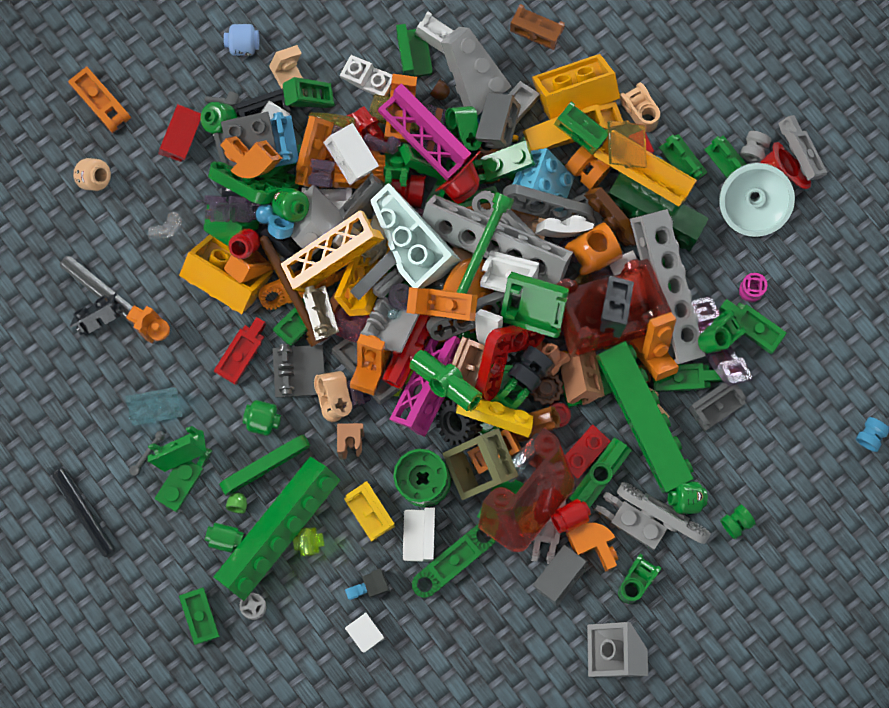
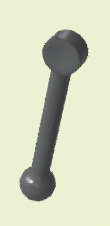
M158 431L155 434L156 438L151 444H158L159 441H162L165 438V433ZM148 448L137 464L130 467L129 472L131 475L137 476L140 473L139 468L152 450Z

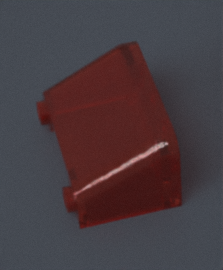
M648 259L628 261L621 273L613 276L634 282L627 325L620 338L613 337V328L608 327L604 332L600 331L609 277L578 285L577 281L567 278L556 284L569 289L568 296L566 297L567 302L562 330L570 356L584 355L625 341L628 342L646 336L649 320L672 312Z
M545 428L542 429L534 441L536 454L531 459L530 465L535 467V471L521 489L514 494L506 488H496L490 492L482 504L478 528L513 552H522L531 544L551 519V515L555 513L556 509L560 508L574 488L575 480L559 439Z

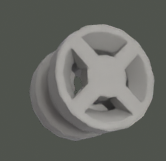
M250 593L245 601L241 600L239 604L241 613L251 620H258L263 617L267 609L263 597L256 593Z

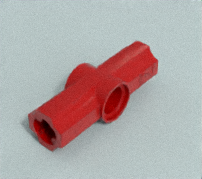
M425 314L419 315L403 351H393V358L382 378L383 381L395 388L403 389L412 371L410 362L418 351H424L425 349L424 344L430 334L427 330V322L431 317Z

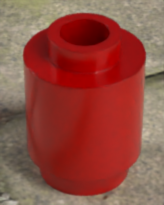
M252 229L239 231L229 241L230 253L238 259L249 257L260 246L259 235Z
M576 499L556 509L555 513L551 515V520L559 533L564 531L568 533L589 522L591 511L586 502Z

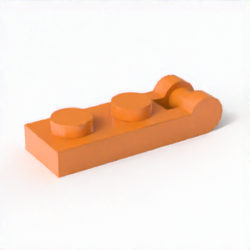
M87 66L68 81L69 85L112 134L118 130L117 126L123 121L126 123L131 119L128 112ZM114 109L117 114L110 119L107 114Z

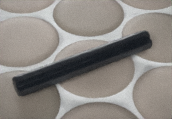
M60 468L55 471L52 477L102 556L108 557L115 552L113 544L65 469Z

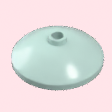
M752 163L735 170L724 182L719 197L720 210L727 224L735 231L753 237L768 235L781 228L789 219L795 203L794 190L787 176L778 168L764 163ZM753 192L759 193L756 199H751L750 196Z

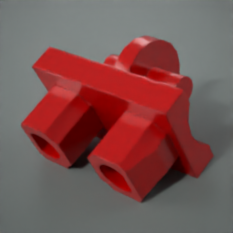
M365 106L344 117L343 120L347 126L351 123L354 124L370 151H376L389 143V140H384V133L378 126V119L372 117Z

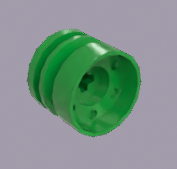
M426 449L411 450L400 457L395 465L393 475L395 487L400 494L414 506L424 508L435 506L443 501L450 491L452 481L450 471L439 455ZM420 476L427 477L429 483L427 485L424 483L420 484Z

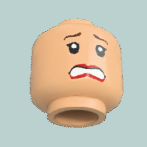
M86 158L76 164L73 176L80 188L99 191L109 184L111 172L107 163L101 159Z

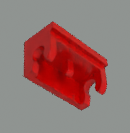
M177 104L158 154L179 162L185 160L200 123L201 113Z

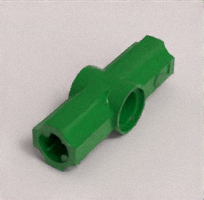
M425 350L418 351L410 362V368L429 382L431 390L437 396H447L463 409L470 412L481 401L482 393L463 379L460 370L452 364L445 366Z
M614 437L570 496L569 500L579 499L581 502H586L590 508L632 450ZM598 468L604 469L607 472V479L604 481L596 480L593 475L594 470Z

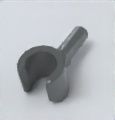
M229 92L226 99L222 97H205L206 103H227L234 109L237 108L236 104L241 101L239 95L234 92Z

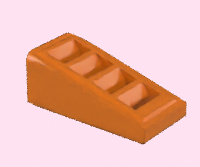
M255 251L245 259H238L231 255L224 270L239 283H243L272 271L274 268L258 251Z

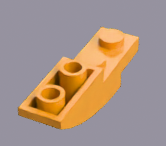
M616 101L580 109L605 130L615 129L624 124ZM558 117L523 131L531 151L545 148L552 149L575 141L554 125Z

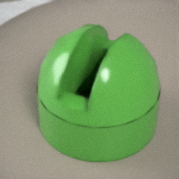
M234 493L229 496L225 508L233 513H245L247 499L242 493Z

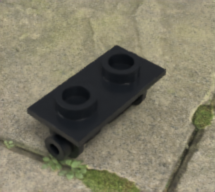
M114 293L109 297L104 295L98 298L91 307L78 309L73 314L74 317L70 327L76 326V330L80 335H88L102 326L98 320L99 317L105 325L119 318L121 313H123V308L119 303H114L117 294Z

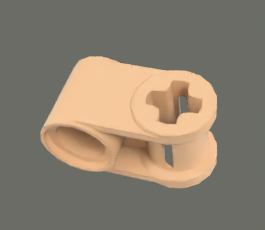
M640 82L633 90L626 94L621 93L619 100L638 128L645 132L655 130L659 122L660 110L650 97L646 87ZM645 114H649L653 116L654 119L652 121H646L643 119L642 116Z
M337 371L316 375L314 387L319 398L323 417L327 421L336 422L342 417L347 416L352 410V402L344 373Z

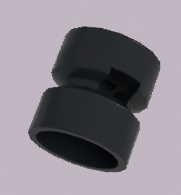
M529 345L520 357L521 363L516 362L507 375L511 379L517 380V384L521 388H527L533 394L542 383L541 377H547L555 364L544 353ZM531 364L533 367L536 368V370L533 371L528 366Z

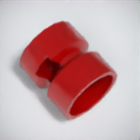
M411 175L406 182V187L400 186V179H392V187L412 207H422L426 176Z

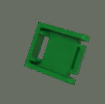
M511 272L507 278L501 311L503 322L557 338L561 332L560 328L562 327L567 302L566 297L568 296L569 289ZM522 291L519 308L510 306L512 294L519 295Z

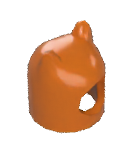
M604 222L580 234L565 246V249L575 254L578 262L582 265L579 270L581 275L601 270L623 257L615 235Z

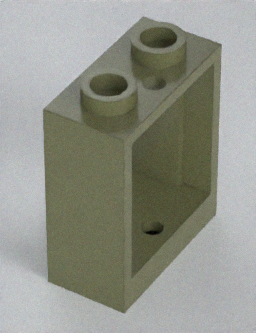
M499 428L442 453L462 500L519 476ZM476 445L479 446L493 479L480 486L464 453L465 450Z

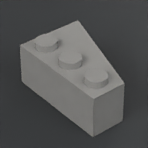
M458 27L441 42L463 107L473 106L478 116L483 111L488 93L503 94L511 87L470 28Z

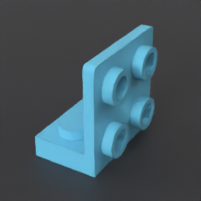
M548 148L532 150L531 153L535 165L517 172L513 184L567 198L574 176ZM559 207L554 209V211L562 212L564 208Z

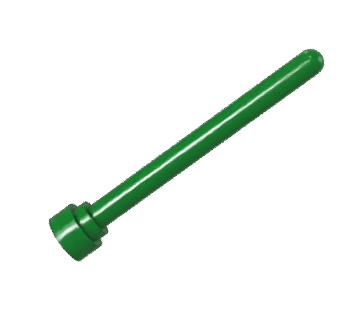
M495 193L492 203H494L492 208L494 210L457 289L458 293L467 294L503 213L506 214L507 210L511 209L514 203L513 199L503 194Z

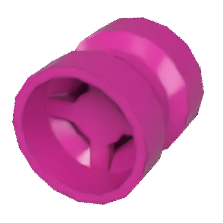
M759 273L748 274L739 287L741 298L750 303L760 300L767 290V280Z

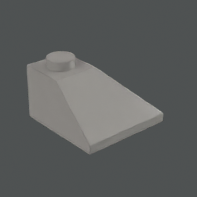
M314 184L304 193L310 203L308 214L303 220L294 222L293 234L291 235L293 240L302 249L345 221L342 219L339 209ZM320 248L315 249V250L313 251L312 256H313Z
M631 622L587 625L588 677L648 676V650Z

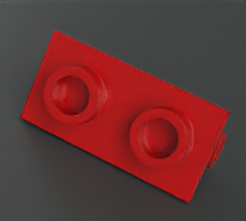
M592 424L559 462L567 473H571L578 479L611 441Z

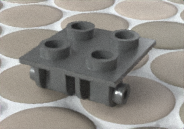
M269 111L221 122L225 139L237 136L249 150L256 142L266 140L277 152ZM229 160L230 166L234 167L237 164Z
M289 344L279 345L280 348H273L275 398L317 395L314 379L316 375L324 374L323 345H315L313 347L295 346L290 348Z

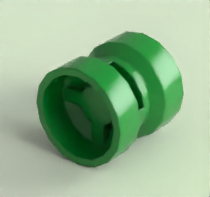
M742 504L734 509V513L725 515L720 519L722 526L734 540L742 535L743 530L750 529L756 525L754 518Z

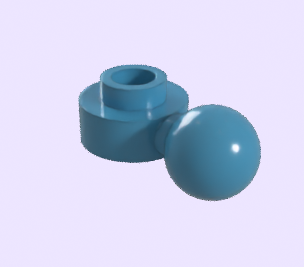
M264 204L257 208V220L262 224H268V232L273 237L285 239L293 234L294 222L291 223L281 219L274 213L271 205Z

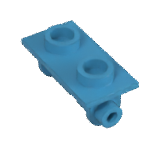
M282 112L274 113L270 121L277 153L282 157V160L275 167L297 163L298 151L291 115L283 116Z

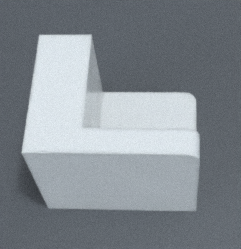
M364 613L345 627L363 653L384 640L383 635L367 613Z

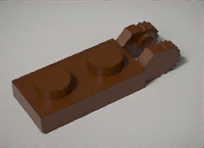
M603 188L589 189L584 194L588 204L595 212H599L604 218V223L612 231L616 232L617 241L622 246L636 245L632 225L626 215Z

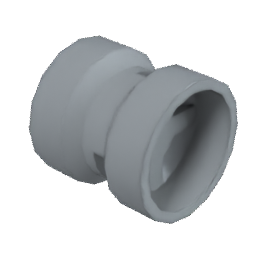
M749 131L746 137L747 144L742 148L740 156L751 163H760L766 156L764 152L765 149L769 148L771 138L758 131Z

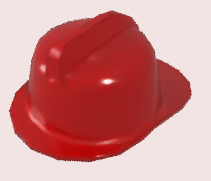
M775 142L773 144V151L761 160L760 163L778 168L802 189H809L812 184L811 180H808L801 172L798 160L782 144Z
M481 151L459 173L443 183L435 191L442 189L457 204L471 197L477 191L480 179L472 161Z

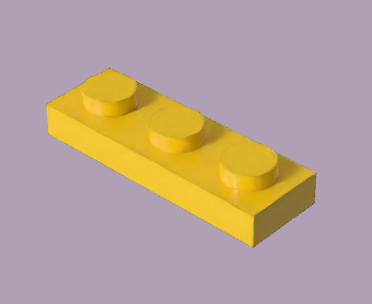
M481 399L477 407L471 412L466 411L457 404L456 413L528 438L532 431L533 416L523 410H514L499 402H491Z

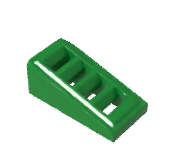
M293 77L283 83L286 106L334 107L331 83Z

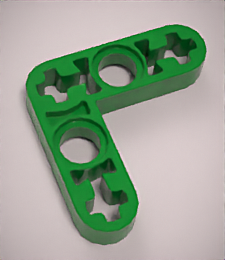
M212 162L208 177L211 180L251 202L263 205L271 203L275 194L283 188H293L296 190L299 188V185L295 183L296 176L293 174L281 173L258 181L254 178H242L230 171L233 167L223 162Z

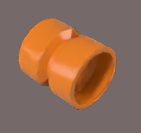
M583 147L576 151L565 166L574 177L580 176L581 183L588 189L596 188L612 168L594 157V154L592 155ZM592 165L594 168L588 173L586 170Z

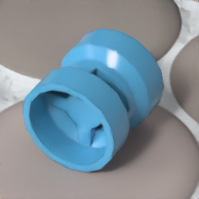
M868 417L864 424L865 429L859 432L856 441L868 450L878 452L882 445L881 440L889 434V427L878 419Z

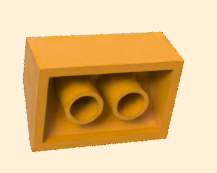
M601 54L532 76L535 89L540 93L539 99L544 112L550 120L559 117L571 101L580 110L597 104L598 106L608 104L620 99L615 72Z
M209 234L188 252L179 276L205 291L211 297L226 304L232 310L243 314L255 302L260 289L266 285L274 271H269L247 282L239 283L224 270L226 263L232 255L229 251V246Z

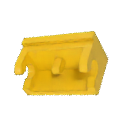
M367 481L348 493L346 498H344L371 542L395 527L391 517Z

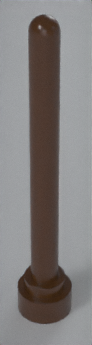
M262 236L259 242L308 330L306 333L308 343L313 347L328 339L329 337L316 341L308 311L297 290H293L281 266L282 261L267 236Z

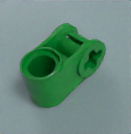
M473 106L448 108L445 113L448 131L459 142L461 141V144L468 151L478 150L482 142L476 139L479 127L476 109Z
M732 309L717 316L713 323L699 335L698 345L704 353L708 354L725 350L746 332L744 327H740L737 323Z
M639 554L619 586L618 596L620 600L626 604L637 602L648 586L654 581L662 567L659 565L654 566L643 559L642 554ZM626 585H632L636 588V597L626 595L624 590Z

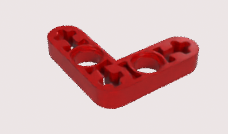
M514 325L497 328L489 333L485 342L475 388L482 393L484 400H493L499 392L508 353L525 350L529 345L533 347L539 346L545 337L544 334Z

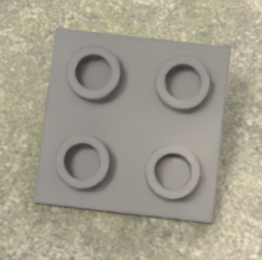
M387 297L377 299L373 309L375 312L370 313V318L367 319V323L360 334L366 336L373 335L380 338L381 341L385 342V350L402 352L420 314L406 313L407 307L390 305V300Z

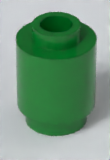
M215 522L213 527L208 526L205 541L209 542V548L232 553L242 542L244 532L238 531L236 527Z

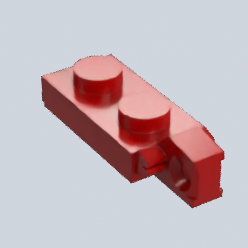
M256 317L250 328L245 325L243 329L238 331L215 367L214 373L234 385L238 383L262 345L265 337L261 333L267 325L265 321Z

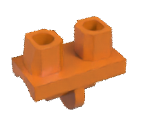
M134 305L126 317L128 321L134 323L133 327L150 343H153L154 340L162 341L170 333L169 324L148 306L142 310Z

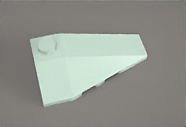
M388 183L370 200L380 226L387 237L388 246L397 262V268L412 287L424 288L443 278L461 261L448 244L391 184Z

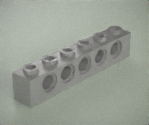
M436 195L426 203L422 216L443 240L453 247H461L471 251L472 254H474L490 217ZM445 220L449 221L452 224V227L448 226L445 223ZM499 222L491 239L496 241L499 246H495L490 241L484 257L488 258L492 250L538 262L537 259H540L545 265L539 263L538 279L559 285L565 276L573 252ZM468 230L472 231L476 237L471 236ZM514 249L520 251L522 256L517 255Z
M668 209L630 219L655 318L670 312L676 318L668 353L677 364L704 357L705 353L698 345V337L700 335L698 317L694 313L691 302L692 294L687 286L686 271L681 263L679 244L674 236L673 221L668 213ZM656 234H657L658 237H659V242L656 241V238H655V235H656ZM662 258L665 260V267L662 265ZM668 283L671 284V287H672L671 292H670V290H669V288H668ZM675 306H676V308H677V310H678V315H677V316H676V314H675V312H674ZM681 331L684 333V340L681 338Z

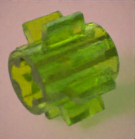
M317 528L301 529L298 537L293 539L294 550H300L301 556L320 554L319 547L325 546L323 533L317 534Z

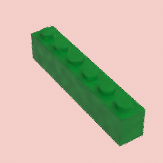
M625 341L596 355L595 358L661 492H668L678 487L681 483L692 480L691 473L694 472L692 465L688 459L684 460L680 452L682 445L677 436H672L669 430L671 423L665 413L661 414L657 406L660 404L659 398L654 390L650 391L646 383L649 381L648 376L642 367H638L635 361L637 354L631 344L627 345Z
M309 457L213 577L230 592L245 601L341 480L328 467Z

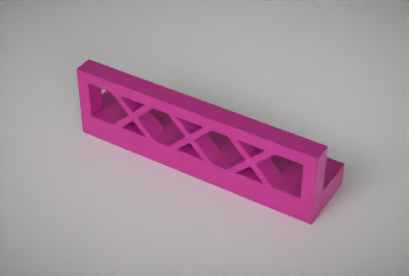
M402 83L394 90L393 96L378 108V112L446 181L469 161L471 153ZM396 103L402 109V117L392 116L387 109ZM406 122L416 123L420 127V134H410L406 130ZM423 140H433L437 144V152L427 151L423 147ZM441 157L451 158L456 165L447 171L441 165Z
M457 336L445 339L446 341L442 349L436 351L435 347L439 341L431 337L425 351L445 366L452 364L461 340ZM413 371L390 420L408 427L416 434L425 437L445 397L437 396L431 390L429 382ZM422 384L420 393L413 396L415 387ZM410 407L411 411L407 419L400 418L404 409Z

